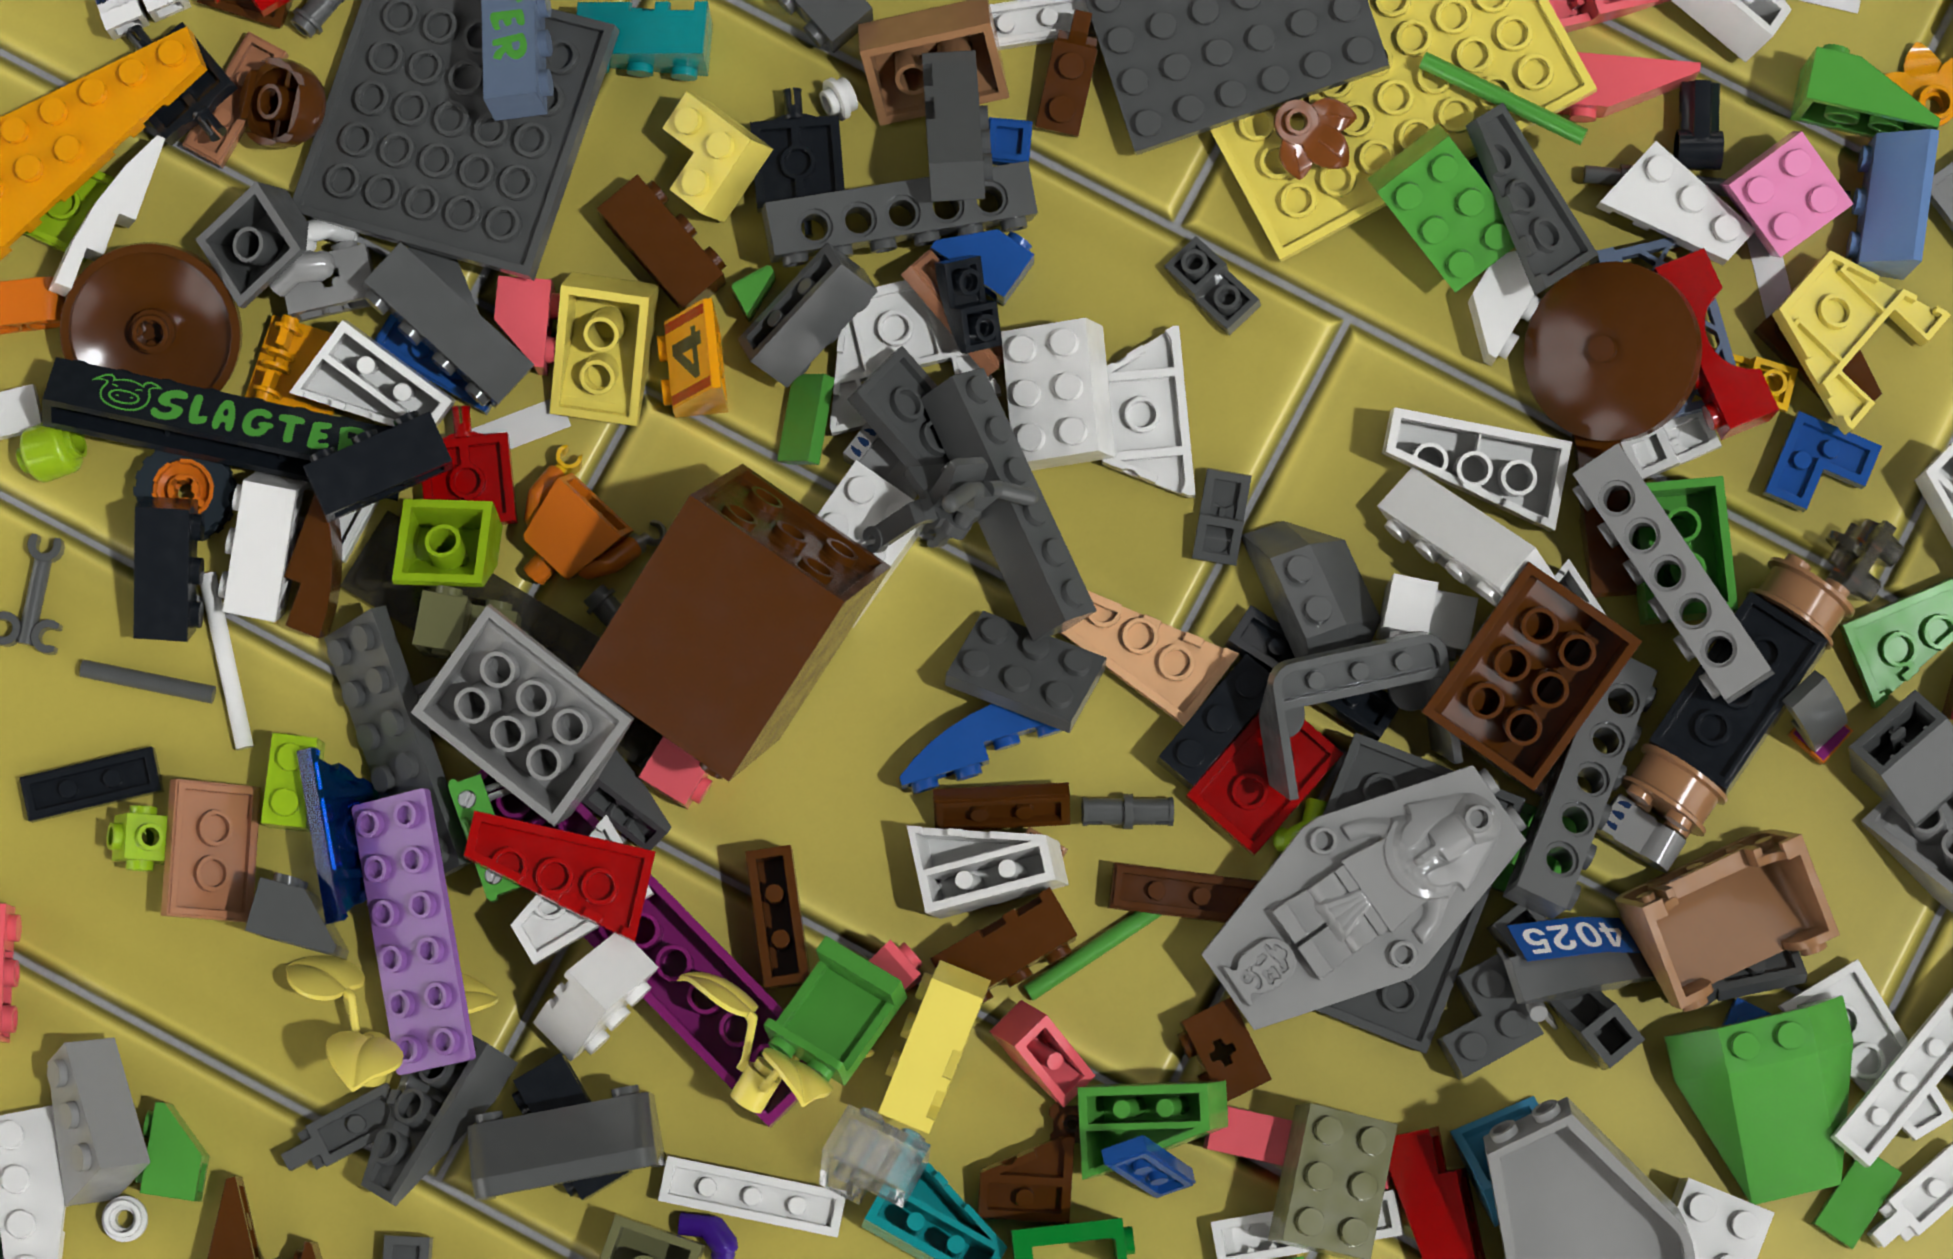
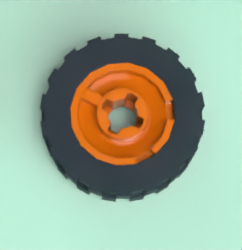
M154 450L155 453L144 459L141 470H138L135 476L137 480L136 487H133V495L137 499L135 505L144 496L179 498L178 491L180 487L188 484L191 485V492L194 494L192 499L198 500V514H204L205 532L202 541L210 539L209 536L214 533L218 534L224 529L223 525L230 521L234 515L232 513V500L237 486L229 465Z

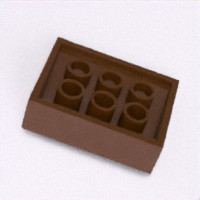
M1528 561L1421 712L1535 791L1642 641Z

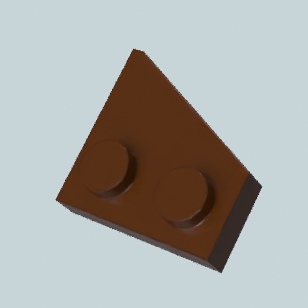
M1066 1133L981 1168L978 1215L981 1218L1069 1224L1075 1133Z

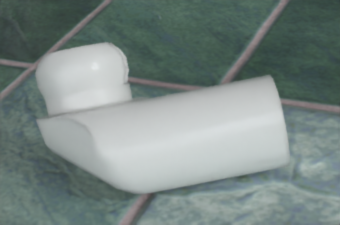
M315 219L307 221L309 225L306 250L315 251L317 241L327 239L339 243L349 240L357 241L360 233Z

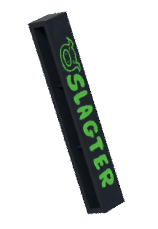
M59 357L55 358L42 398V426L305 482L309 481L303 466L311 463L309 457L314 453L328 447H334L336 451L353 445L351 441L353 437L370 429H377V432L380 433L392 428V426H379L356 421L345 416L337 417L313 412L303 407L280 405L266 402L260 398H247L224 393L213 388H200L177 383L171 379H158L135 374L124 369L116 370L88 364L82 360H69ZM400 492L386 499L398 501Z

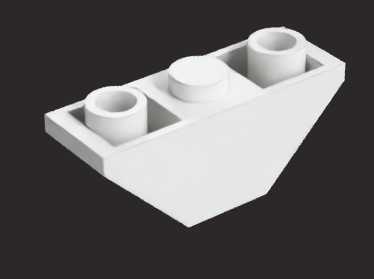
M1517 251L1506 253L1487 268L1468 301L1483 362L1489 366L1493 365L1498 355L1505 360L1507 359L1519 339V336L1512 331L1520 318L1529 322L1539 302L1542 300L1534 295Z

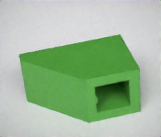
M155 1102L154 1111L148 1110L144 1121L143 1136L149 1138L147 1151L151 1163L135 1178L136 1183H141L140 1193L202 1202L210 1156L173 1104Z

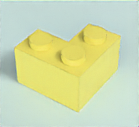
M686 91L662 129L694 153L669 190L700 214L725 223L773 151V148L712 102Z

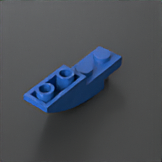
M990 704L950 726L931 741L912 760L899 777L902 790L912 787L913 794H919L939 787L938 779L955 775L957 781L976 777L983 774L981 766L989 764L986 746L993 744L995 751L1004 750L1019 745L1021 743L1019 736L1037 732L1038 738H1043L1060 733L1062 730L995 704Z

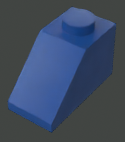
M996 229L938 239L930 247L940 261L967 255L981 256L985 294L1003 307L1034 264L1035 254L1030 251L1032 248L1031 244L1012 231L1006 235Z

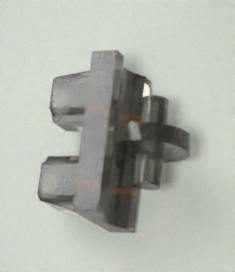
M1865 519L1861 527L1851 523L1844 534L1831 530L1826 537V541L1834 550L1827 561L1834 568L1827 578H1831L1846 587L1850 592V596L1860 601H1872L1881 588V582L1872 576L1869 570L1875 561L1883 567L1891 568L1898 562L1905 551V548L1893 536L1897 528L1886 520L1878 523Z

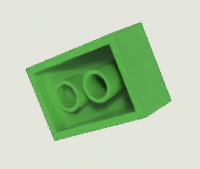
M1826 44L1823 48L1817 46L1800 70L1790 120L1873 138L1876 133L1923 129L1937 130L1939 127V117L1863 57L1849 54L1850 50L1844 46L1836 44Z

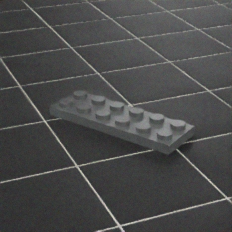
M386 606L371 608L324 637L328 658L334 666L342 689L343 701L349 709L356 730L357 741L363 750L371 773L372 785L377 791L379 799L420 788H428L430 790L446 877L473 863L464 858L467 840L428 726L411 713L419 700Z

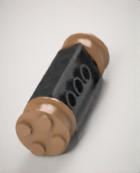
M1788 553L1785 559L1779 557L1770 558L1768 567L1771 571L1758 589H1749L1746 599L1735 613V616L1775 674L1728 704L1722 695L1713 699L1699 679V676L1706 672L1700 664L1649 739V744L1645 743L1641 747L1644 757L1631 776L1625 775L1623 777L1621 785L1628 793L1627 798L1646 813H1649L1651 810L1666 821L1663 825L1672 829L1684 839H1687L1690 833L1700 837L1704 836L1706 833V829L1703 826L1704 822L1716 804L1725 805L1728 801V793L1786 710L1782 700L1809 676L1825 650L1832 648L1834 642L1831 635L1842 619H1850L1855 614V609L1846 599L1850 594L1846 587L1831 578H1827L1824 581L1810 572V565L1794 554ZM1717 640L1708 653L1709 659L1714 663L1727 661L1733 652L1732 643L1727 640Z

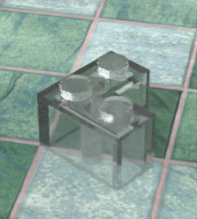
M848 1104L822 1149L819 1185L858 1205L861 1204L867 1191L903 1208L928 1164L931 1145L926 1143L925 1139L914 1130L908 1128L900 1130L886 1123L884 1118L872 1109L865 1107L858 1109Z

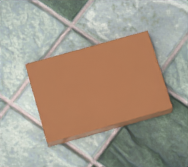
M184 779L170 780L161 916L247 923L254 900L261 787Z

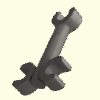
M32 533L27 546L29 553L34 557L22 618L20 620L11 612H0V620L11 622L12 632L6 637L0 636V646L11 647L19 643L34 646L43 654L55 655L58 652V648L45 645L42 637L48 630L62 631L63 626L54 620L46 619L40 622L39 620L51 565L62 557L65 544L62 539L55 538L52 550L48 553H41L39 550L41 536Z

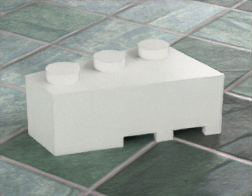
M346 320L340 322L289 392L393 427L395 426L393 423L395 419L412 411H418L420 415L430 411L436 426H438L456 402L446 392Z

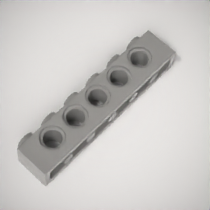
M1619 443L1572 473L1579 483L1578 486L1572 489L1587 512L1595 507L1604 522L1597 526L1612 549L1620 544L1630 558L1622 563L1637 586L1646 582L1655 596L1648 600V603L1663 624L1671 619L1680 633L1673 640L1688 662L1695 657L1698 659L1706 671L1699 676V679L1713 699L1722 695L1729 704L1775 674ZM1618 490L1629 492L1631 501L1624 511L1612 512L1608 509L1607 501L1613 492ZM1644 527L1654 529L1656 540L1650 548L1639 550L1633 547L1632 538L1637 530ZM1666 565H1676L1681 568V579L1675 586L1663 587L1658 584V573ZM1693 602L1703 603L1707 607V616L1698 625H1689L1683 620L1685 607ZM1717 640H1727L1733 646L1731 657L1723 663H1714L1708 657L1709 647Z

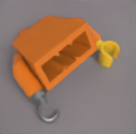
M562 445L558 448L556 452V465L549 466L532 485L527 494L524 515L527 529L523 534V539L536 553L524 566V571L531 579L541 585H544L555 571L567 580L578 575L590 580L617 573L646 552V544L658 546L667 533L665 526L660 521L652 520L650 525L658 528L660 532L659 539L651 538L646 532L641 535L631 534L634 530L575 476L582 468V454L573 464H566L562 461V458L569 451L568 445Z

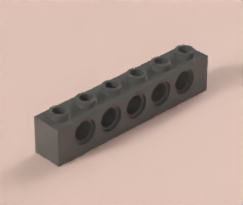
M1029 162L993 166V180L985 181V193H989L996 198L998 202L997 211H983L978 206L976 199L948 201L955 210V216L951 219H942L935 214L933 202H931L930 177L766 202L761 212L771 263L782 261L785 268L805 265L810 262L809 257L815 256L827 243H830L849 258L853 256V250L870 247V251L873 254L884 253L897 249L896 243L914 240V245L918 247L932 245L942 235L957 233V236L984 232L986 228L1001 226V232L1003 233L1026 229L1028 227L1027 222L1032 221L1038 214ZM896 206L907 209L911 215V224L908 226L894 224L890 219L889 210ZM852 213L862 215L868 223V230L864 233L850 231L846 226L845 217ZM808 220L820 223L824 229V237L820 240L806 238L802 233L801 224Z
M1630 658L1557 759L1525 837L1526 842L1521 847L1502 897L1551 920L1566 909L1570 911L1574 907L1581 892V886L1576 884L1581 870H1586L1590 866L1596 853L1597 846L1592 844L1597 829H1603L1612 811V806L1607 804L1612 790L1616 791L1619 788L1623 777L1626 775L1627 766L1622 764L1627 750L1632 751L1640 738L1642 727L1637 725L1642 711H1648L1656 696L1657 688L1652 686L1658 670ZM1608 698L1618 702L1622 714H1618L1610 708ZM1593 737L1599 738L1604 742L1607 754L1596 749ZM1578 776L1585 778L1590 783L1592 793H1587L1581 789L1578 784ZM1562 816L1573 820L1576 825V833H1572L1565 828ZM1547 856H1552L1559 862L1561 873H1556L1550 869L1547 864Z

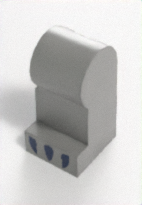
M866 422L843 452L844 461L852 466L857 460L914 500L917 493L904 476L907 467Z
M1618 794L1609 804L1612 806V811L1607 823L1602 830L1597 829L1595 834L1649 866L1667 873L1686 844V840L1672 829L1657 822L1656 818L1635 806L1633 801L1622 794Z

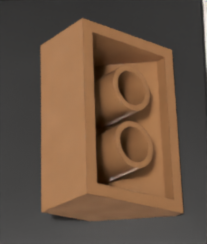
M967 0L858 24L859 52L880 126L926 116L922 53L975 50L979 104L1009 98L998 35L989 0Z

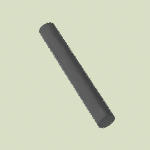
M83 659L80 666L79 676L83 678L211 704L215 699L216 686L85 659Z

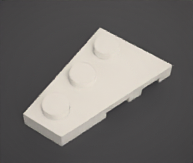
M607 815L602 818L594 831L589 835L590 837L624 844ZM649 885L645 900L654 895ZM536 895L511 923L512 929L534 965L539 964L600 927L539 895Z

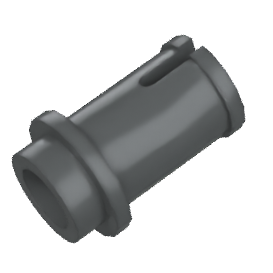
M308 0L301 9L295 8L293 10L295 16L291 19V23L308 38H312L314 34L320 35L323 32L321 26L345 0Z
M602 584L584 600V603L589 608L586 612L589 615L594 613L607 627L621 606V603L613 595L616 591L613 588L608 590Z

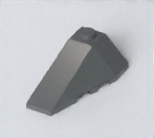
M472 1035L476 1054L474 1060L402 1075L397 1090L391 1089L387 1100V1104L392 1106L385 1129L379 1131L376 1135L361 1186L390 1204L397 1206L467 1132V1126L473 1125L476 1122L475 1115L483 1114L495 1102L518 1062Z

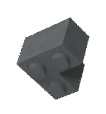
M1498 953L1456 977L1455 983L1475 1019L1440 1037L1436 1041L1456 1077L1460 1080L1543 1035L1544 1032L1538 1022L1531 1019L1525 1004H1517L1504 962Z

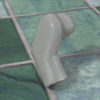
M327 251L304 252L269 286L277 295L285 297L298 283L323 281L329 278L334 272L335 259Z

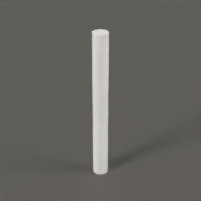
M216 572L204 573L203 583L200 587L236 750H244L254 747L227 620L225 612H222L223 602L222 598L218 597V579Z

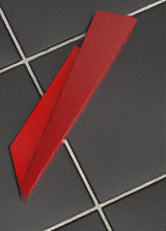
M1439 1126L1396 1135L1389 1171L1422 1258L1486 1259L1466 1167L1447 1171Z

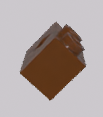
M1231 997L1180 1022L1183 1032L1177 1034L1179 1042L1188 1059L1196 1056L1204 1071L1197 1075L1198 1080H1226L1227 1102L1272 1080ZM1219 1040L1222 1046L1230 1044L1233 1048V1053L1228 1056L1230 1064L1224 1066L1221 1060L1213 1062L1209 1054L1215 1050L1213 1042Z

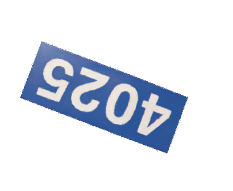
M1579 916L1507 925L1527 962L1601 952L1641 953L1620 918Z

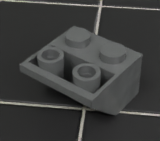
M1916 690L1910 693L1849 746L1851 771L1915 829L1953 797V725L1943 713Z

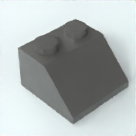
M256 181L195 240L239 308H246L306 251L309 223L286 189Z
M275 872L273 880L260 877L245 931L260 937L347 960L349 950L319 896L307 890L308 882Z

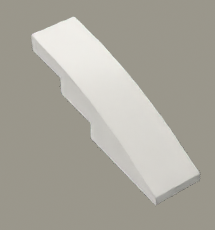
M158 135L153 138L124 166L89 210L66 248L48 291L65 297L73 287L83 257L95 261L103 256L115 223L129 229L135 222L165 138Z
M1396 1189L1384 1191L1375 1240L1404 1235ZM1274 1211L1211 1222L1217 1259H1272L1310 1252V1250L1268 1241Z

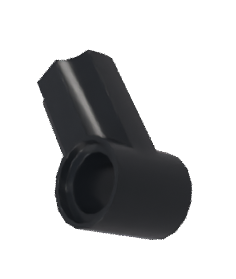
M1693 80L1682 82L1680 85L1679 129L1675 133L1673 156L1687 169L1721 170L1724 134L1723 131L1719 130L1720 84L1714 83L1711 80Z

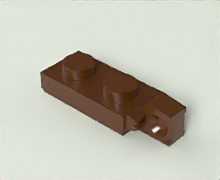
M1075 9L1070 32L1059 30L1057 40H1054L1035 128L1074 137L1079 136L1098 51L1096 49L1098 38L1088 36L1093 13Z

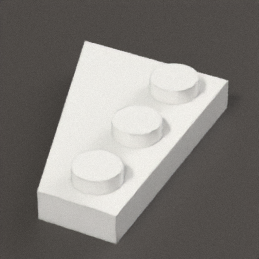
M1657 141L1652 144L1596 206V208L1609 214L1613 211L1632 220L1633 225L1646 231L1650 228L1672 238L1674 244L1692 252L1704 248L1709 259L1720 265H1724L1756 230Z

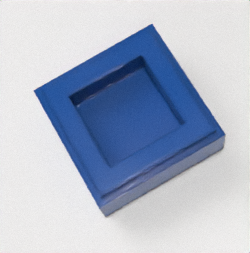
M989 117L992 165L1029 162L1033 121Z

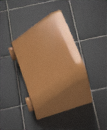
M1775 829L1763 830L1745 836L1620 894L1614 900L1620 917L1672 1007L1682 1009L1684 1012L1706 1005L1709 1002L1707 997L1714 991L1712 984L1784 950L1800 951L1801 956L1818 953L1827 947L1826 941L1840 935L1802 834Z

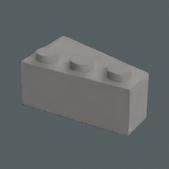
M114 1037L65 1042L47 1062V1077L51 1089L65 1206L111 1201L117 1198L151 1163L116 1040Z

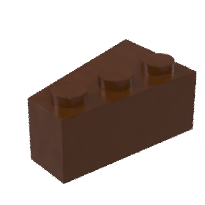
M1049 887L1039 893V897L1018 909L1010 910L1002 915V918L981 930L975 931L933 956L930 960L935 969L939 961L942 960L991 980L982 1003L984 1004L993 998L990 989L1004 981L1011 988L1033 975L1029 968L1043 959H1046L1047 963L1051 965L1072 953L1069 944L1076 941L1077 933Z

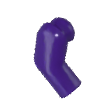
M680 1213L678 1235L702 1237L712 1250L711 1259L735 1258V1251L738 1249L737 1237L722 1218L710 1215Z

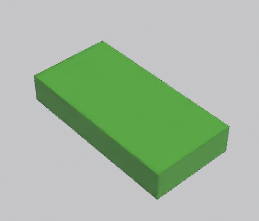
M803 374L791 383L777 461L790 465H819L834 386V377L826 374Z
M1879 1157L1870 1167L1866 1168L1853 1159L1842 1176L1841 1185L1835 1186L1812 1221V1224L1847 1248L1853 1249L1895 1186L1902 1172Z

